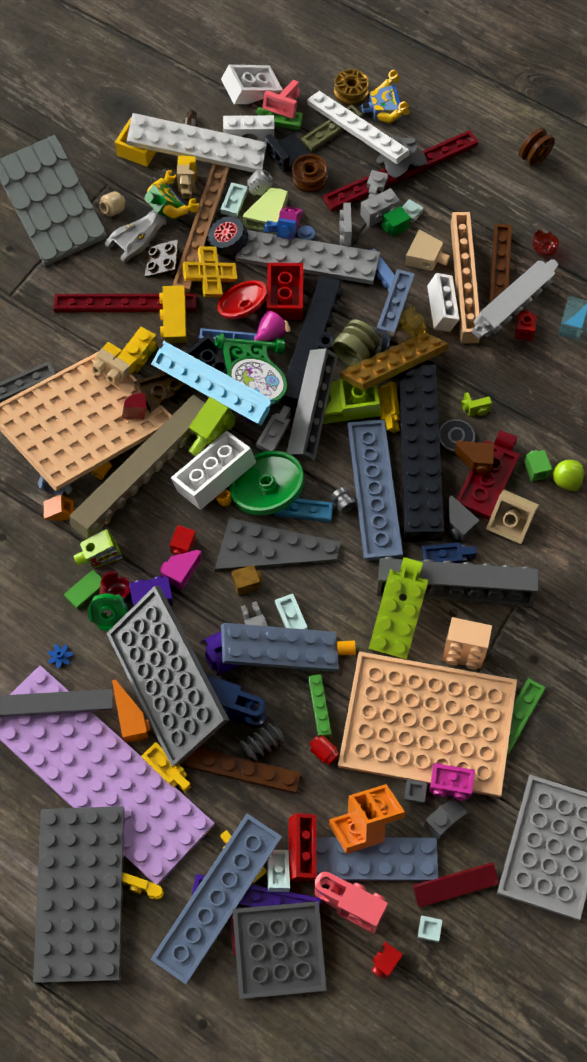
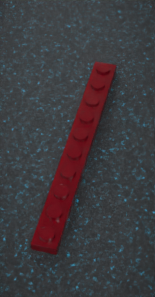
M468 130L422 151L425 154L427 165L416 167L410 164L408 170L396 179L390 176L385 168L378 172L388 174L386 188L477 147L479 141ZM370 175L324 195L323 202L330 212L342 208L343 203H353L369 196L370 188H367V182Z

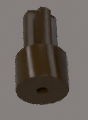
M190 109L182 124L197 127V112Z

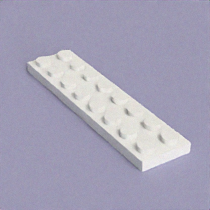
M135 113L132 114L126 145L176 156H195L196 160L249 172L262 171L266 144L263 141Z

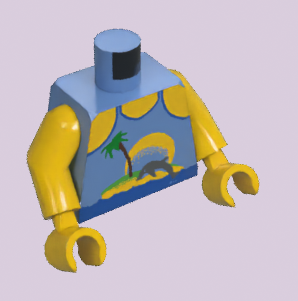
M391 70L388 75L390 79H386L378 88L370 92L369 102L361 103L362 113L372 112L375 121L392 123L401 120L402 114H409V105L405 101L400 103L395 84H392L393 82L398 83L400 81V76L396 70Z

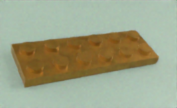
M419 333L416 337L407 339L399 345L392 346L384 352L377 353L369 359H364L354 366H349L340 372V378L364 391L449 350L447 342L428 333Z

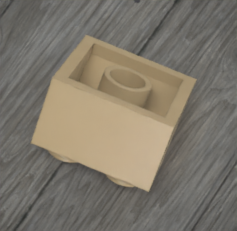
M503 490L486 529L522 544L539 504Z

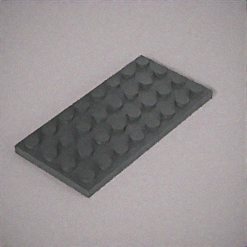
M154 586L106 634L171 766L176 767L227 723L229 718L161 587Z
M123 806L41 809L33 983L121 981L122 872L125 808Z

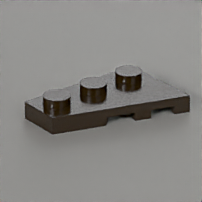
M163 372L134 381L133 386L137 393H145L146 407L151 413L189 385Z

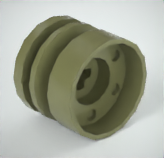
M356 319L351 320L343 329V333L332 343V349L343 363L348 366H354L364 359H369L370 355L379 347L381 340L371 326Z

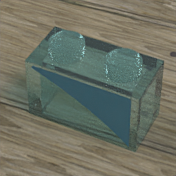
M572 296L568 297L558 335L579 340L581 333L585 334L587 323H584V321L587 319V300Z

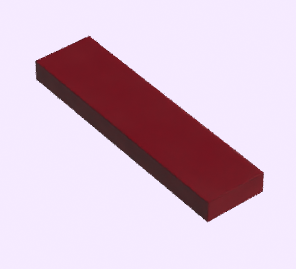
M491 862L412 885L417 906L422 907L498 885L499 881L495 865Z

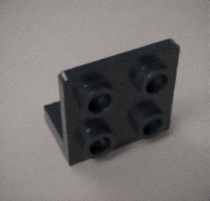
M271 134L265 136V150L283 173L292 169V164L298 157L310 154L295 134H291L281 140L275 139Z

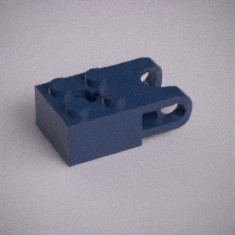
M206 674L229 720L252 728H260L264 725L266 714L263 699L243 692L241 686ZM251 718H253V719H258V718H260V720H259V721H253Z

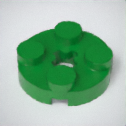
M107 593L94 596L88 608L90 622L92 624L94 622L98 629L102 631H109L128 613L127 605L122 596ZM107 609L110 610L112 613L110 616H108L107 613L103 611Z

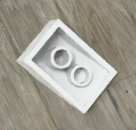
M228 65L221 78L233 104H250L263 99L266 91L276 94L283 91L270 65Z

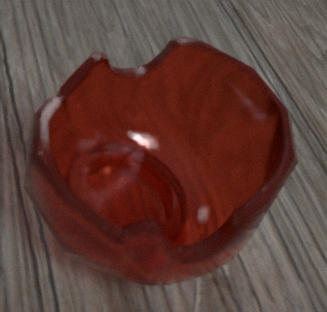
M542 229L534 233L532 240L534 250L541 255L554 254L558 250L560 243L551 231L543 233Z

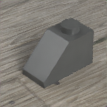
M450 496L447 505L448 531L454 539L463 542L478 528L480 520L453 496Z
M452 798L441 805L425 820L424 827L439 841L468 812Z

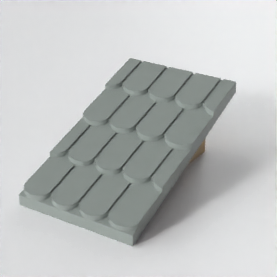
M55 135L0 158V181L44 266L50 265L107 238L103 225Z

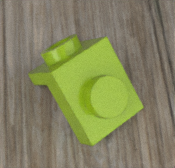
M465 393L461 404L463 410L467 411L468 417H472L475 415L482 416L490 412L492 402L490 397L472 401L469 393Z

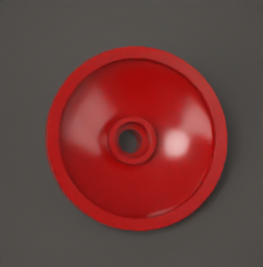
M257 280L245 281L233 286L220 298L217 304L219 314L227 319H241L250 316L264 304L268 295L267 287L263 282Z

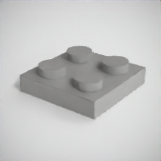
M343 203V210H340L339 221L340 245L351 247L352 237L351 203Z

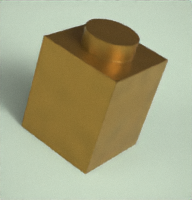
M254 565L231 571L238 596L260 589L262 576L259 570L256 571Z

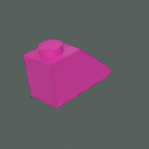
M286 206L280 210L279 218L297 221V232L303 209Z
M195 550L171 556L168 562L165 561L160 569L161 575L168 577L169 584L183 590L202 560L201 551Z

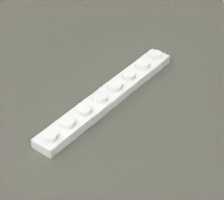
M321 91L307 99L309 106L394 163L398 164L410 155L409 149Z

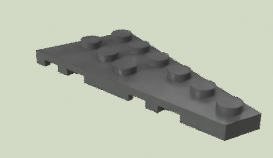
M229 518L215 566V572L226 569L238 570L251 565L258 569L282 567L288 564L295 566L301 563L337 562L341 542Z

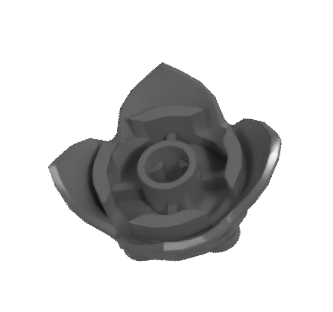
M391 137L409 149L410 155L398 164L381 153L376 159L378 164L385 163L387 173L394 179L403 175L408 170L410 164L416 167L427 165L425 154L418 148L415 139L412 137Z

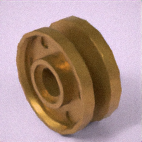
M347 69L337 74L334 96L340 103L347 106H356L367 99L369 79L366 74L356 69Z

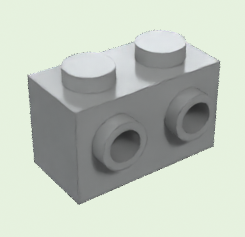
M390 188L361 202L360 215L366 224L371 227L383 221L384 214L399 207L400 200Z

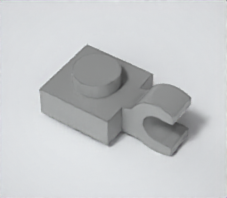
M374 170L371 171L367 182V188H370L368 198L377 195L378 191H384L388 174Z

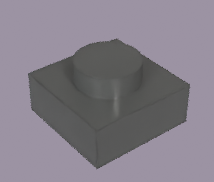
M407 779L404 801L424 804L427 782Z

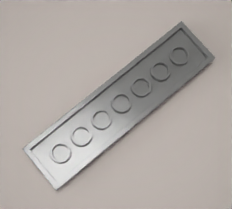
M247 230L249 236L246 246L237 252L235 257L236 262L268 267V263H303V273L373 285L380 252L299 238L292 240L277 237L275 234Z

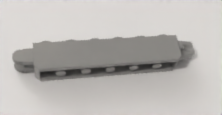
M551 259L545 264L543 261L538 260L480 312L479 316L474 319L475 327L471 332L478 339L483 336L488 337L492 333L497 334L503 327L502 324L507 325L511 321L513 314L515 316L522 311L523 305L525 307L528 306L533 300V296L535 298L538 297L543 291V287L545 289L549 287L553 282L551 278L556 274L554 271L558 267L557 262Z

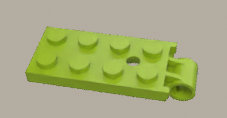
M404 557L400 572L390 569L369 649L407 659L428 584V579L419 578L423 562ZM405 594L407 596V599L405 601L400 600L399 595Z

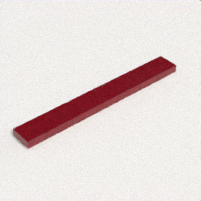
M54 294L53 310L54 312H160V310H163V304H160L159 294ZM185 294L186 312H196L197 294Z

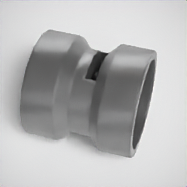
M346 487L337 489L330 497L334 503H337V508L341 513L350 511L356 505L355 499L349 496V491Z

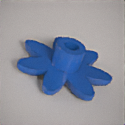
M55 644V651L47 652L52 656L48 663L56 662L57 668H60L62 662L69 665L70 662L67 657H71L73 653L66 652L68 645H64L60 649L59 645Z

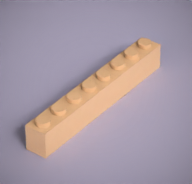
M452 212L451 236L461 344L479 343L480 339L471 332L475 327L474 319L480 313L470 212Z

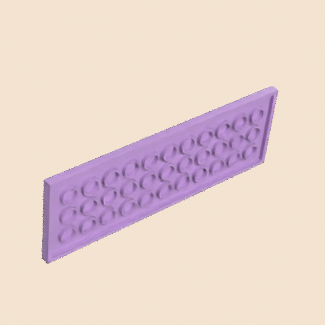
M39 666L10 695L68 692V690L42 666ZM78 712L0 717V741L72 808L123 806L125 808L124 856L152 883L159 885L215 825L209 817L171 784L169 785L136 751L94 713Z

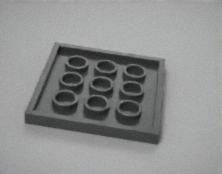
M319 901L233 909L239 999L326 991Z

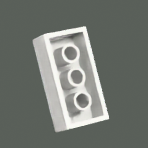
M226 431L173 475L171 479L177 492L201 510L256 463L250 447Z

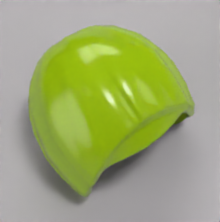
M570 459L560 462L553 470L555 483L565 490L578 491L585 474L583 466L580 462Z

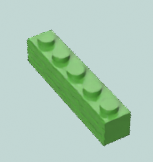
M321 674L309 676V686L317 733L319 737L324 735L326 738H331Z

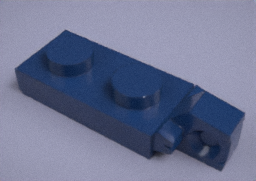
M460 542L422 546L423 560L430 559L434 562L452 561L454 563L467 562V559L476 558L477 554L475 546L465 547V544H460Z

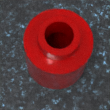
M324 735L321 737L316 736L309 744L311 746L310 751L322 763H327L329 766L340 755L337 751L338 748Z

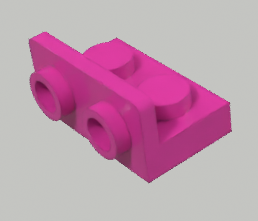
M434 763L429 792L433 793L436 797H446L447 795L453 796L454 799L460 801L470 799L475 770Z

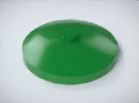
M266 451L254 455L256 463L229 486L234 503L242 511L253 515H269L287 508L299 497L304 487L305 476L299 461L292 455L281 451Z

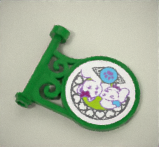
M224 334L216 335L215 345L223 348L227 375L274 400L275 402L271 405L278 403L286 392L287 381L283 372L268 358L267 349H273L274 353L283 354L285 341L283 339H275L274 342L224 338ZM230 349H233L231 352V356L235 359V361H233L232 363L229 353Z

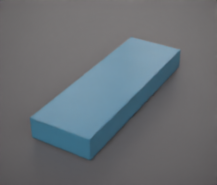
M297 498L290 506L275 513V516L331 523L333 503Z

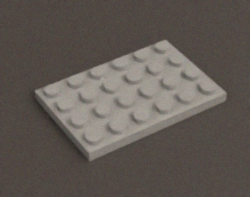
M529 775L497 895L580 921L587 895V792Z

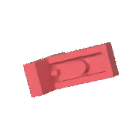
M292 80L280 94L266 91L263 98V109L293 119L296 116L297 101L295 99L298 98L300 89H298L299 82Z

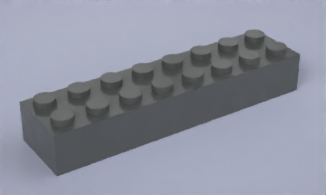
M393 557L380 558L377 595H383L390 569L400 572L403 560ZM430 559L420 561L423 564L419 578L428 579L424 598L532 606L538 592V569H533L529 566L517 568L511 565H474L471 562H464L462 564L452 561L434 562ZM405 594L399 595V597H407Z

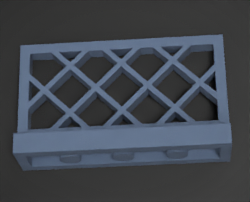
M399 269L396 271L376 331L383 333L381 352L388 349L391 338L395 335L414 279V273Z

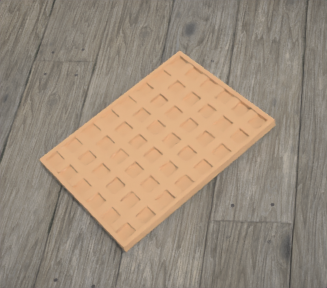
M97 353L0 403V431L55 491L150 438L172 416L161 405L151 413L146 407L144 419H122L125 400L130 395L137 393L133 386L134 381H137V379L132 374H128L122 383L118 381L112 385L107 382V374L104 372L98 376L92 373V366Z

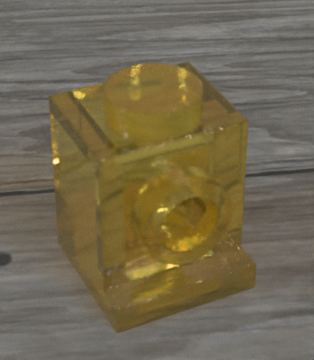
M414 305L402 313L399 325L412 338L416 337L419 333L425 332L427 329L423 316L415 312L416 307Z

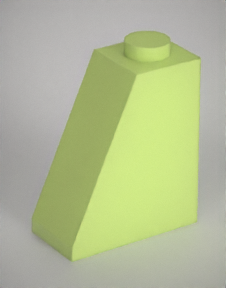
M270 188L244 213L243 224L245 228L264 232V226L267 224V221L278 222L280 210L286 207L288 202V191Z

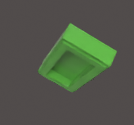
M92 570L64 594V597L78 610L100 591L102 578Z

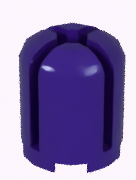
M221 631L200 641V645L204 644L207 650L204 656L211 670L216 669L217 671L216 677L240 666L236 664H223Z

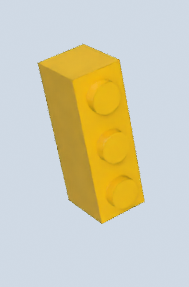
M184 285L163 286V293H159L160 304H163V310H160V320H163V326H160V335L164 337V341L167 343H187Z

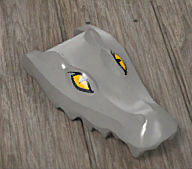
M152 210L145 217L115 230L105 242V246L112 248L117 243L125 251L121 256V260L127 263L132 257L145 251L146 247H149V243L154 240L157 231L162 225L167 224L166 217Z

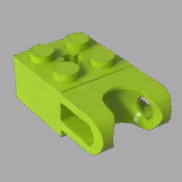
M338 378V381L332 382L328 399L329 404L326 408L323 424L381 416L377 384L363 391L341 378Z

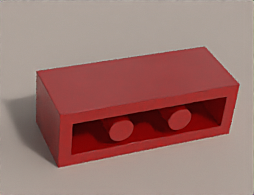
M295 813L289 817L288 851L290 881L310 882L317 877L316 814Z

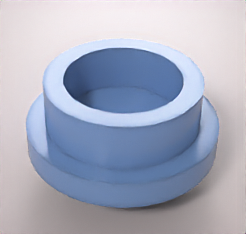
M306 225L298 229L297 235L299 239L312 240L315 236V231L311 226Z

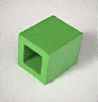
M545 450L529 452L526 455L524 464L531 482L549 478L552 468Z

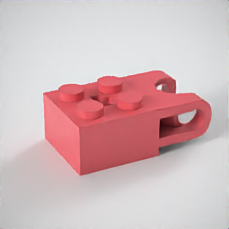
M329 872L320 873L315 879V896L321 898V901L337 909L336 914L375 934L388 905L385 902V898L377 893L372 895L366 892V888L358 883L353 885Z

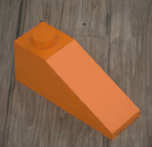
M112 680L124 742L128 743L147 739V732L151 731L149 719L144 718L143 712L118 681Z

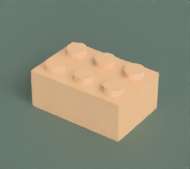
M452 617L442 661H446L450 665H465L473 670L481 669L488 650L492 625Z

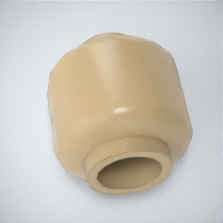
M110 192L101 197L99 208L103 214L109 217L115 216L124 211L125 199L118 192Z

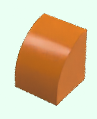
M61 494L44 501V519L69 520V516L74 512V500Z

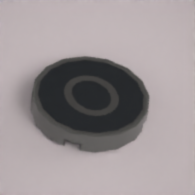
M461 419L446 421L439 429L440 445L444 451L455 454L456 441L474 442L475 432L473 427Z

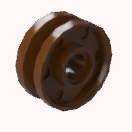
M544 128L535 130L522 144L519 150V157L522 160H527L529 166H537L552 151L555 138L552 135H547V131Z
M306 154L298 157L292 164V181L294 186L304 192H315L323 188L327 183L328 177L326 161L315 154Z

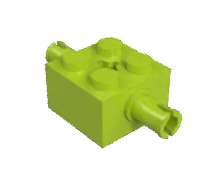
M211 396L189 426L197 439L188 452L196 457L202 452L206 444H212L222 434L233 428L236 417L233 415L231 408L223 405Z

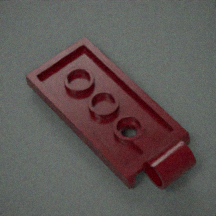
M500 430L494 443L485 440L484 443L494 444L493 464H497L498 467L492 468L491 473L482 474L477 471H470L456 499L470 512L490 520L498 498L505 489L520 457L519 453L512 451L517 441V436Z

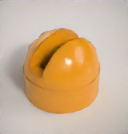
M224 490L216 497V500L221 506H228L232 501V496L228 490Z

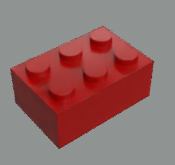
M268 263L267 312L273 311L283 320H303V263Z

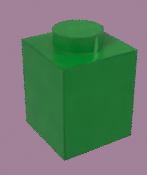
M399 206L383 215L382 227L385 232L394 237L409 229L410 216L402 206Z

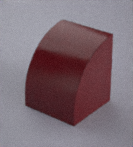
M145 393L130 395L125 400L122 419H144L146 411Z

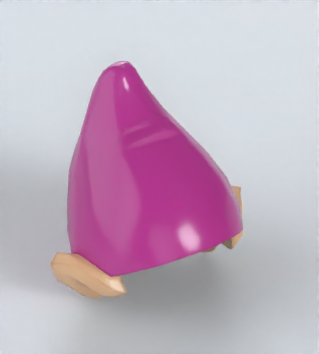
M268 311L260 321L254 340L274 342L275 339H281L287 332H290V326L278 314Z

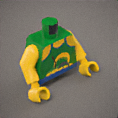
M168 170L164 179L160 178L147 189L145 201L150 204L157 214L174 220L187 214L188 211L192 213L197 212L199 203L196 204L195 198L190 199L189 205L185 206L171 187L166 185V183L173 184L176 175L170 176L172 170Z

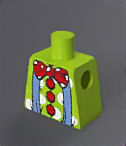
M107 529L81 542L82 552L73 555L78 566L88 562L92 568H97L123 558L116 540Z

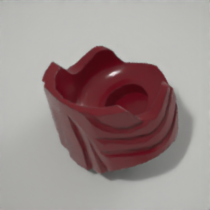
M116 571L105 573L100 582L99 595L106 593L120 595L126 601L130 594L129 579L119 576Z

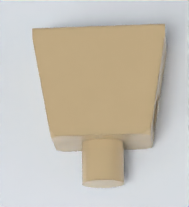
M419 230L406 254L405 265L432 271L437 262L447 265L450 255L442 253V241Z

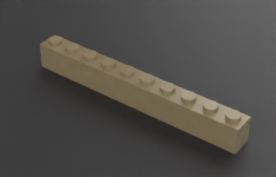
M194 395L189 398L69 516L70 526L87 539L92 534H96L100 530L101 525L105 521L108 522L117 509H121L125 505L126 500L130 496L133 497L138 492L139 487L142 484H146L150 480L151 475L158 472L163 464L170 460L175 452L182 448L191 436L195 435L189 426L205 402Z

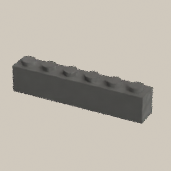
M327 348L310 350L286 452L298 461L315 460L338 359V355Z

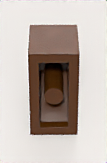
M456 441L454 453L471 471H477L482 474L491 473L494 444Z

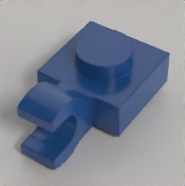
M279 218L278 222L267 221V224L264 226V232H277V237L294 240L297 221Z

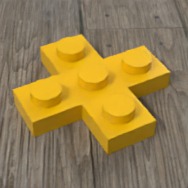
M199 246V262L183 263L184 281H202L204 297L221 298L223 295L221 282L237 281L236 264L218 263L216 247Z

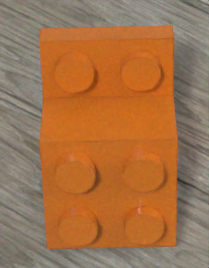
M387 784L349 795L348 814L329 819V826L345 853L348 854L385 842V825L405 818V811Z

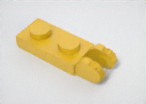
M122 872L123 885L129 886L131 892L141 894L143 891L148 894L149 898L155 900L162 898L164 893L161 886Z

